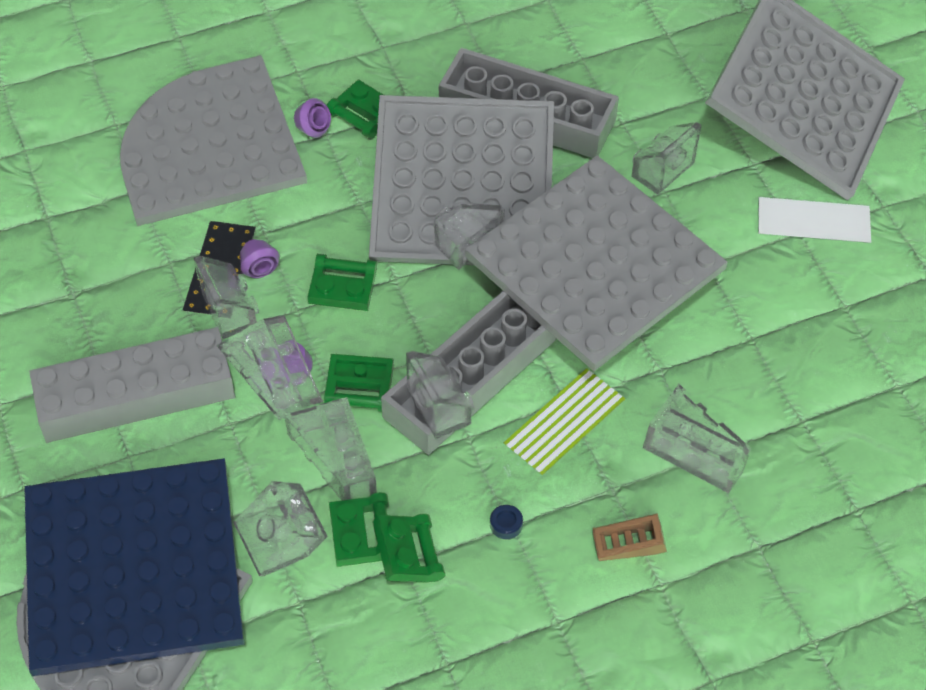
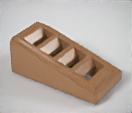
M658 514L592 528L599 561L649 556L667 552ZM647 531H652L653 539L647 540ZM632 533H638L640 542L634 543ZM625 534L627 545H620L618 535ZM605 536H611L614 548L607 550Z

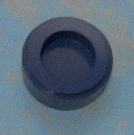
M501 505L492 511L490 515V529L496 537L512 539L522 531L523 515L518 508L512 505Z

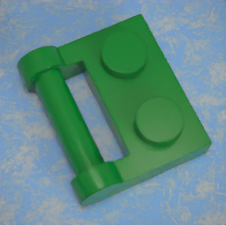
M358 79L338 98H332L328 102L327 107L330 115L333 117L339 116L360 129L364 136L373 139L377 136L380 95L384 94ZM346 107H348V108H350L351 110L355 111L356 113L360 114L361 116H363L364 118L368 119L369 121H366L365 119H363V118H361L360 116L356 115V114L353 113L352 111L348 110Z
M317 253L307 296L308 304L368 311L377 272V261L367 260V262L334 259L327 258L326 254ZM325 271H343L365 274L364 279L325 274Z
M331 354L324 395V408H334L337 405L378 409V412H382L381 397L391 389L394 359ZM337 387L379 391V396L336 393Z
M377 492L369 497L329 502L337 567L382 561L378 545L376 547H368L364 513L374 512V519L378 515H387L386 508L389 507V500L386 493Z
M418 514L414 517L378 515L372 521L387 581L436 582L445 577L444 567L438 562L430 532L432 527L430 515ZM412 532H417L426 566H420Z

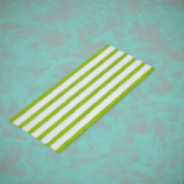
M586 368L503 443L543 475L626 398Z

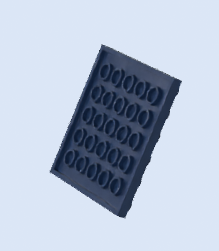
M225 458L24 486L28 652L31 676L245 645Z

